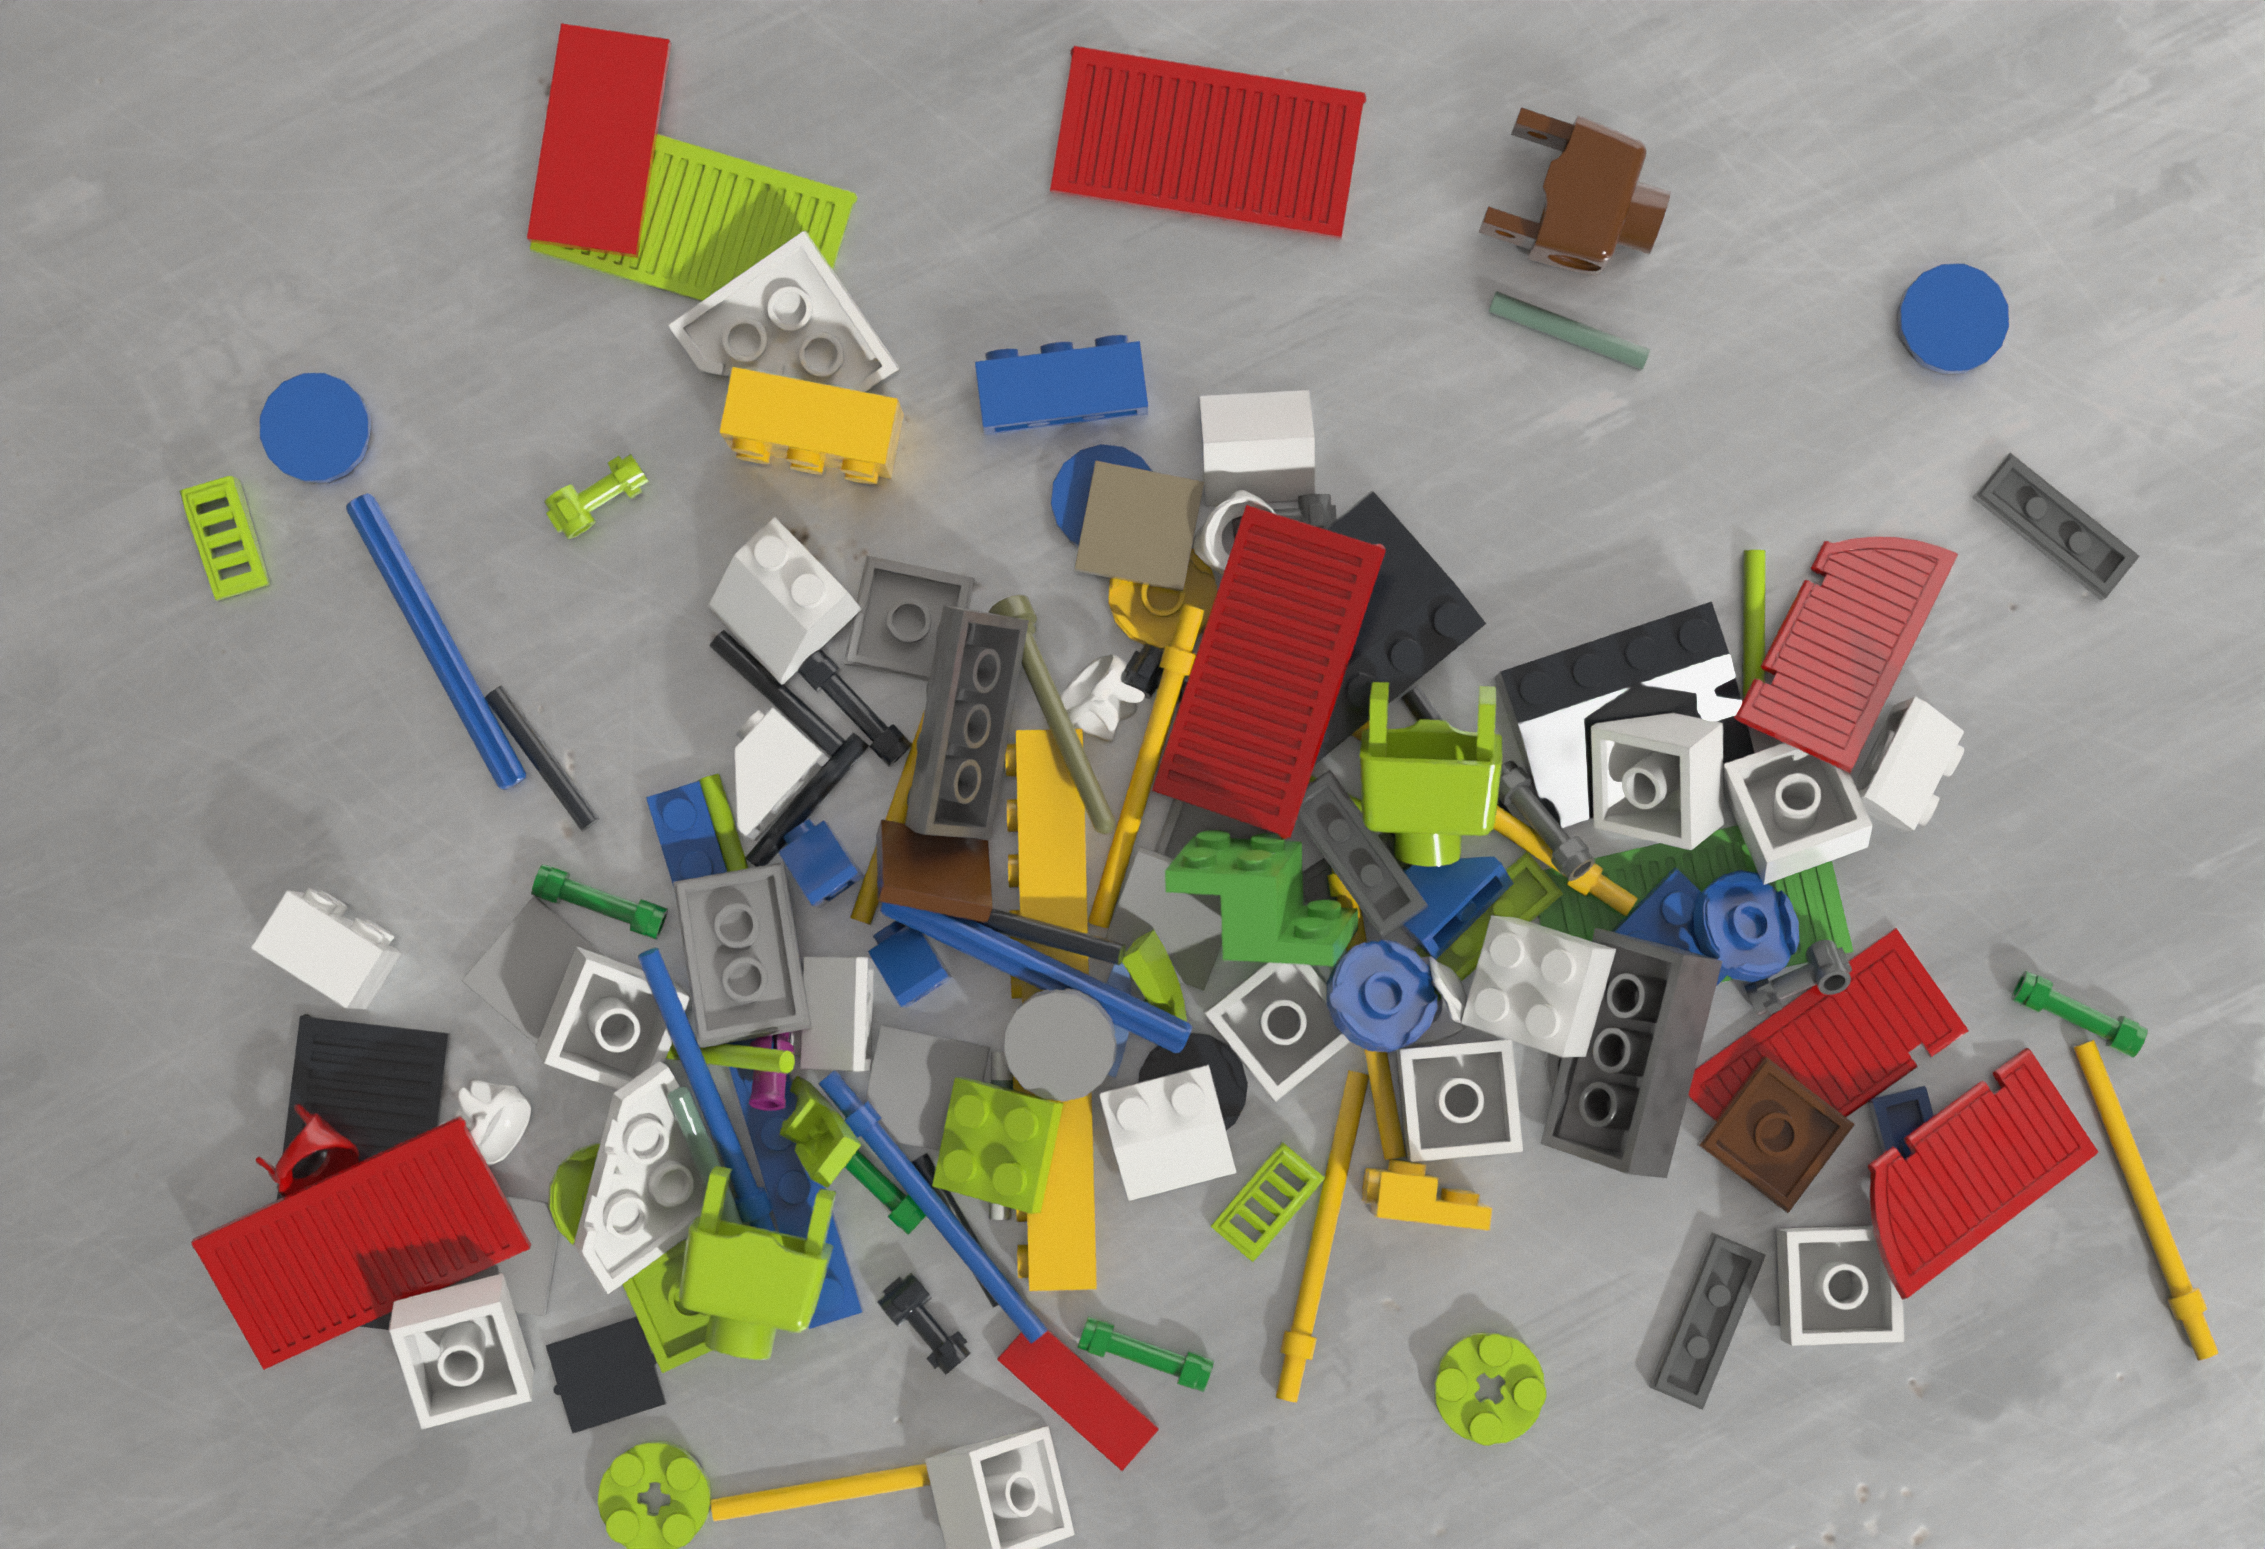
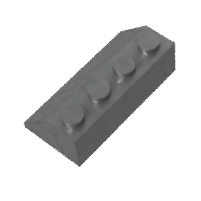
M943 605L941 620L936 630V649L931 677L926 687L927 701L922 730L917 740L918 753L913 782L907 797L908 811L905 825L916 833L991 839L1029 620Z
M1595 928L1592 942L1616 949L1586 1057H1562L1540 1144L1626 1174L1667 1178L1722 961L1680 948Z

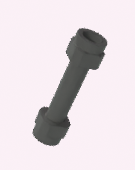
M1514 761L1505 762L1501 766L1498 798L1504 805L1513 803L1553 851L1551 862L1561 874H1564L1569 881L1580 878L1595 863V858L1590 854L1588 846L1579 836L1570 838L1530 790L1532 779L1522 767H1518Z

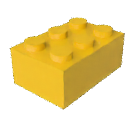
M732 367L719 433L731 450L737 452L736 458L741 460L769 464L770 456H774L791 462L790 468L797 471L823 474L824 466L841 469L845 473L844 478L847 480L877 485L878 477L892 478L904 414L897 398Z

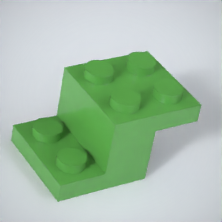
M1203 831L1192 837L1165 870L1166 892L1221 895L1223 960L1334 966L1358 930V908L1341 907V904L1334 900H1316L1303 905L1302 842L1285 841L1276 833H1261L1252 836L1251 839L1230 838V834L1225 831Z

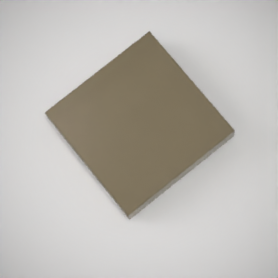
M1095 461L1074 571L1183 592L1204 482Z

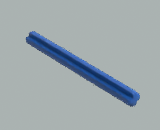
M369 493L358 496L346 505V511L494 781L503 790L519 784L526 778V772L378 502Z
M884 902L881 904L880 911L883 915L1043 991L1056 989L1081 991L1100 1003L1112 1018L1113 1024L1171 1052L1180 1053L1190 1036L1192 1029L1190 1023L973 920Z

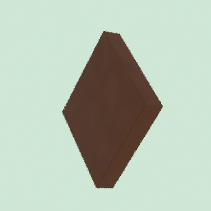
M881 819L876 834L878 901L980 922H988L993 907L988 840L925 835L916 833L903 823Z
M1763 1056L1697 1143V1146L1781 1210L1789 1213L1855 1124L1769 1058Z

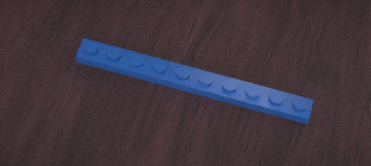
M700 781L646 797L672 884L676 881L727 872ZM772 1035V1047H771V1049H773V1041H774V1036H773V1035ZM756 1038L725 1044L750 1046V1043L755 1041ZM729 1067L768 1197L773 1207L772 1210L779 1232L807 1238L816 1195L820 1188L826 1189V1187L810 1179L795 1152L796 1143L779 1135L782 1122L786 1121L793 1113L798 1099L796 1094L790 1092L793 1081L791 1072L786 1075L785 1107L780 1110L768 1111L756 1109L749 1105L752 1094L753 1069ZM833 1211L826 1243L834 1247L817 1307L808 1326L809 1329L864 1311Z

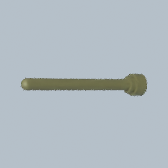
M1014 595L1007 597L993 605L988 613L1029 620L1021 664L1094 829L1100 834H1108L1115 827V819L1033 637L1036 631L1034 624L1037 621V616L1027 596Z

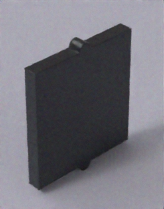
M637 1316L546 1345L557 1382L553 1391L556 1395H561L572 1434L667 1403L655 1366L657 1361L654 1354L651 1353L649 1343Z

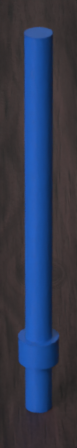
M658 948L644 951L637 958L725 1168L732 1169L730 1180L737 1194L734 1200L742 1222H748L752 1227L776 1232L769 1215L773 1207L765 1188L758 1187L661 953Z
M836 1070L819 1082V1086L846 1117L844 1121L857 1138L861 1136L1026 1339L1033 1343L1048 1330L879 1124L878 1121L882 1117L870 1102L867 1101L863 1104Z

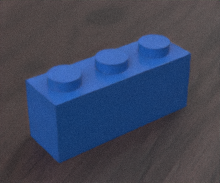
M1127 335L1100 337L1095 339V347L1074 349L1072 342L1049 343L1040 346L1041 354L1019 356L1018 349H999L985 353V361L975 362L985 435L1148 415V400L1140 341L1128 342Z

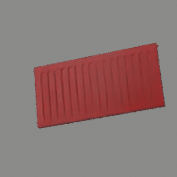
M1074 46L1071 49V66L1050 192L1338 239L1342 238L1363 104L1367 100L1364 92Z
M1246 505L1152 791L1277 833L1283 839L1291 838L1386 551L1383 545H1373Z
M461 1116L193 1238L191 1242L192 1248L197 1252L263 1370L392 1312L394 1301L443 1289L527 1251L532 1245L468 1130L466 1121Z

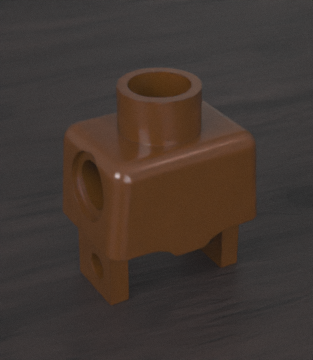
M1521 107L1511 135L1562 151L1559 158L1550 162L1542 186L1546 202L1539 223L1488 206L1478 233L1529 249L1527 257L1529 260L1592 276L1600 274L1605 269L1615 252L1617 244L1650 254L1661 228L1671 192L1638 181L1647 153L1644 143L1634 137L1577 115L1574 123L1571 124Z

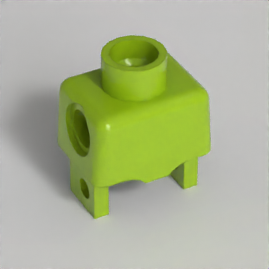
M1372 682L1369 729L1362 732L1360 749L1363 823L1369 830L1374 832L1395 833L1394 855L1404 863L1426 867L1452 864L1461 857L1462 835H1487L1495 825L1502 766V736L1495 734L1496 687L1479 686L1477 732L1459 730L1451 726L1446 720L1419 719L1414 725L1406 728L1387 729L1389 683Z
M715 1165L709 1175L701 1216L695 1218L688 1230L679 1300L689 1310L711 1314L704 1342L706 1347L719 1353L739 1358L769 1359L771 1358L777 1329L789 1332H802L809 1326L816 1310L834 1247L826 1243L836 1191L819 1189L814 1203L807 1238L721 1220L732 1169Z

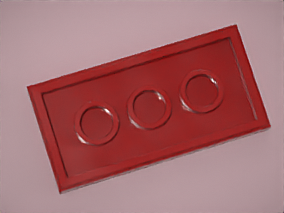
M561 23L527 233V240L529 242L638 258L672 45L670 39Z

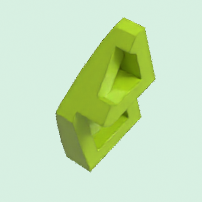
M1153 929L1138 937L1126 951L1122 963L1145 996L1144 1002L1187 1022L1184 998L1174 966L1164 945Z
M797 1075L792 1081L790 1092L798 1096L796 1108L790 1117L782 1122L779 1135L796 1143L795 1152L810 1179L829 1188L861 1146V1143L828 1100L809 1081Z

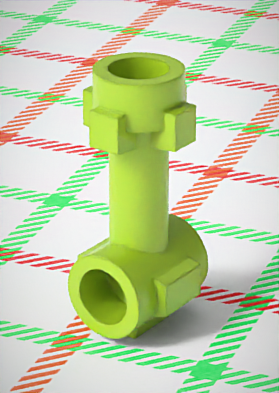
M632 454L623 459L617 456L609 461L608 465L612 473L582 492L577 493L571 484L554 492L544 501L549 509L546 514L559 533L563 531L568 540L573 539L596 523L590 512L625 491L630 499L642 492L640 487L648 483L649 480Z

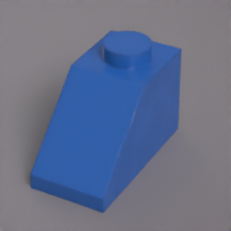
M808 819L783 837L788 845L778 853L812 906L822 908L865 877L825 820L815 826L812 820Z
M1494 856L1460 858L1452 864L1426 867L1412 865L1407 871H1403L1428 907L1399 928L1430 957H1434L1436 960L1514 883L1502 863Z
M894 921L873 935L878 945L870 949L868 953L901 1008L909 1007L953 978L925 934L898 921Z

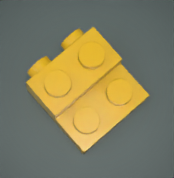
M1389 1159L1388 1169L1365 1168L1361 1201H1365V1204H1371L1370 1213L1377 1218L1490 1231L1492 1208L1484 1203H1479L1480 1194L1468 1190L1442 1188L1441 1198H1437L1438 1178L1425 1174L1426 1165L1420 1162Z

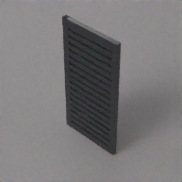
M308 1014L300 1016L283 1153L306 1126L305 1122L294 1110V1106L300 1104L310 1114H318L337 1132L356 1145L359 1151L358 1163L439 1126L450 1033L313 1018ZM327 1149L317 1150L299 1160L293 1167V1178L301 1179L313 1174L325 1161ZM278 1192L277 1200L285 1197ZM392 1312L359 1327L389 1330Z

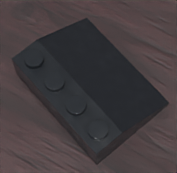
M1374 491L1369 492L1325 528V530L1373 545L1381 544L1386 551L1315 764L1370 720L1372 682L1389 683L1388 704H1390L1486 625V622L1454 581Z
M1712 601L1500 671L1495 676L1526 772L1532 779L1531 787L1533 793L1562 828L1594 818L1591 727L1596 723L1676 713L1723 723V772L1724 764L1755 753L1748 726L1735 719L1742 700L1730 653Z

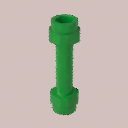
M546 864L540 866L532 886L531 895L555 904H560L561 900L628 923L630 924V931L656 940L658 939L668 914V908L640 899L639 903H635L569 879L570 873Z
M2024 971L2020 976L2012 993V1001L2035 1013L2044 1009L2107 1039L2106 1047L2131 1058H2134L2141 1050L2147 1037L2148 1028L2125 1016H2119L2116 1020L2052 989L2053 982L2039 975Z
M859 1150L855 1152L844 1168L891 1211L888 1218L909 1235L926 1215L909 1194L905 1195Z
M1088 1316L1077 1348L1103 1358L1105 1352L1176 1376L1178 1377L1177 1384L1202 1392L1205 1391L1214 1360L1189 1350L1186 1356L1115 1332L1113 1331L1114 1324Z

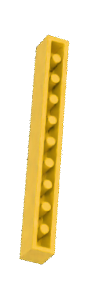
M1075 729L1083 747V729ZM1016 730V743L1007 744L1005 763L1006 777H1017V799H1007V832H1018L1019 854H1008L1009 888L1019 887L1020 910H1009V913L1088 934L1084 804L1051 730ZM1010 936L1011 939L1089 975V957ZM1011 976V999H1022L1023 1003L1036 992L1043 991ZM1013 1077V1090L1035 1095L1023 1088L1018 1080ZM1092 1092L1085 1097L1064 1102L1058 1101L1063 1103L1041 1213L1030 1214L1016 1210L1017 1222H1027L1028 1244L1017 1245L1018 1278H1029V1291L1097 1289Z

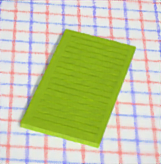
M657 134L638 258L531 242L529 249L532 252L702 302L803 231L808 233L833 270L853 204L857 201V195L854 192Z

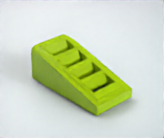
M226 476L180 490L185 513L215 600L219 601L269 586V578L241 481L234 476ZM227 497L230 506L204 513L202 504ZM231 519L235 520L237 528L210 535L208 526ZM242 541L243 550L217 557L215 548ZM249 562L252 571L223 579L222 569Z
M1281 1141L1210 1227L1249 1260L1254 1262L1307 1201L1325 1177ZM1279 1163H1282L1304 1182L1297 1191L1273 1171ZM1265 1180L1290 1199L1283 1208L1259 1189ZM1251 1196L1275 1216L1269 1225L1244 1205ZM1236 1214L1240 1215L1261 1233L1255 1242L1230 1222Z

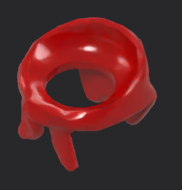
M300 1104L295 1105L294 1110L305 1122L306 1126L284 1151L276 1164V1168L260 1156L255 1159L258 1165L268 1171L273 1181L278 1183L276 1188L282 1196L294 1193L355 1165L359 1161V1151L356 1145L337 1132L318 1114H310ZM327 1149L325 1161L313 1174L301 1179L293 1178L292 1170L299 1160L317 1150Z

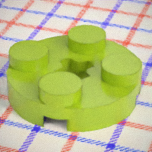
M1497 1332L1471 1333L1458 1339L1443 1353L1436 1369L1434 1399L1441 1417L1456 1434L1484 1446L1507 1443L1523 1435L1536 1422L1547 1397L1544 1373L1532 1351L1516 1338ZM1485 1373L1491 1379L1498 1375L1503 1378L1504 1383L1499 1388L1502 1397L1498 1401L1493 1402L1491 1399L1485 1398L1480 1402L1476 1398L1475 1393L1480 1389L1476 1379L1480 1375Z
M646 1441L635 1445L615 1458L604 1473L598 1492L600 1517L606 1526V1532L612 1540L622 1544L627 1549H679L690 1543L706 1522L711 1509L712 1499L709 1477L698 1461L690 1456L691 1453L675 1443ZM653 1482L661 1484V1493L670 1495V1504L661 1505L658 1513L649 1512L648 1504L640 1502V1493L647 1492L650 1484Z

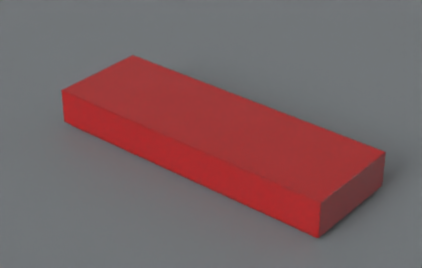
M1049 1329L1033 1343H1030L1020 1332L997 1358L1003 1366L1121 1471L1128 1466L1159 1430L1156 1424Z

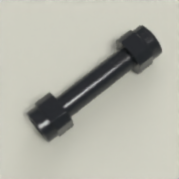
M819 649L803 663L797 672L816 692L822 689L873 742L869 747L888 767L892 766L913 744L894 724L888 727L838 675L841 669L822 649Z

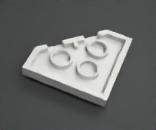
M806 231L795 236L668 325L698 370L712 374L731 376L732 367L867 392L900 369Z
M661 1061L655 1063L613 1094L574 1241V1247L595 1281L607 1294L688 1236L689 1227L696 1217L701 1216L706 1189L667 1098L671 1091L680 1088L669 1067ZM710 1139L720 1166L725 1167L719 1152ZM730 1180L729 1188L735 1198L737 1194Z

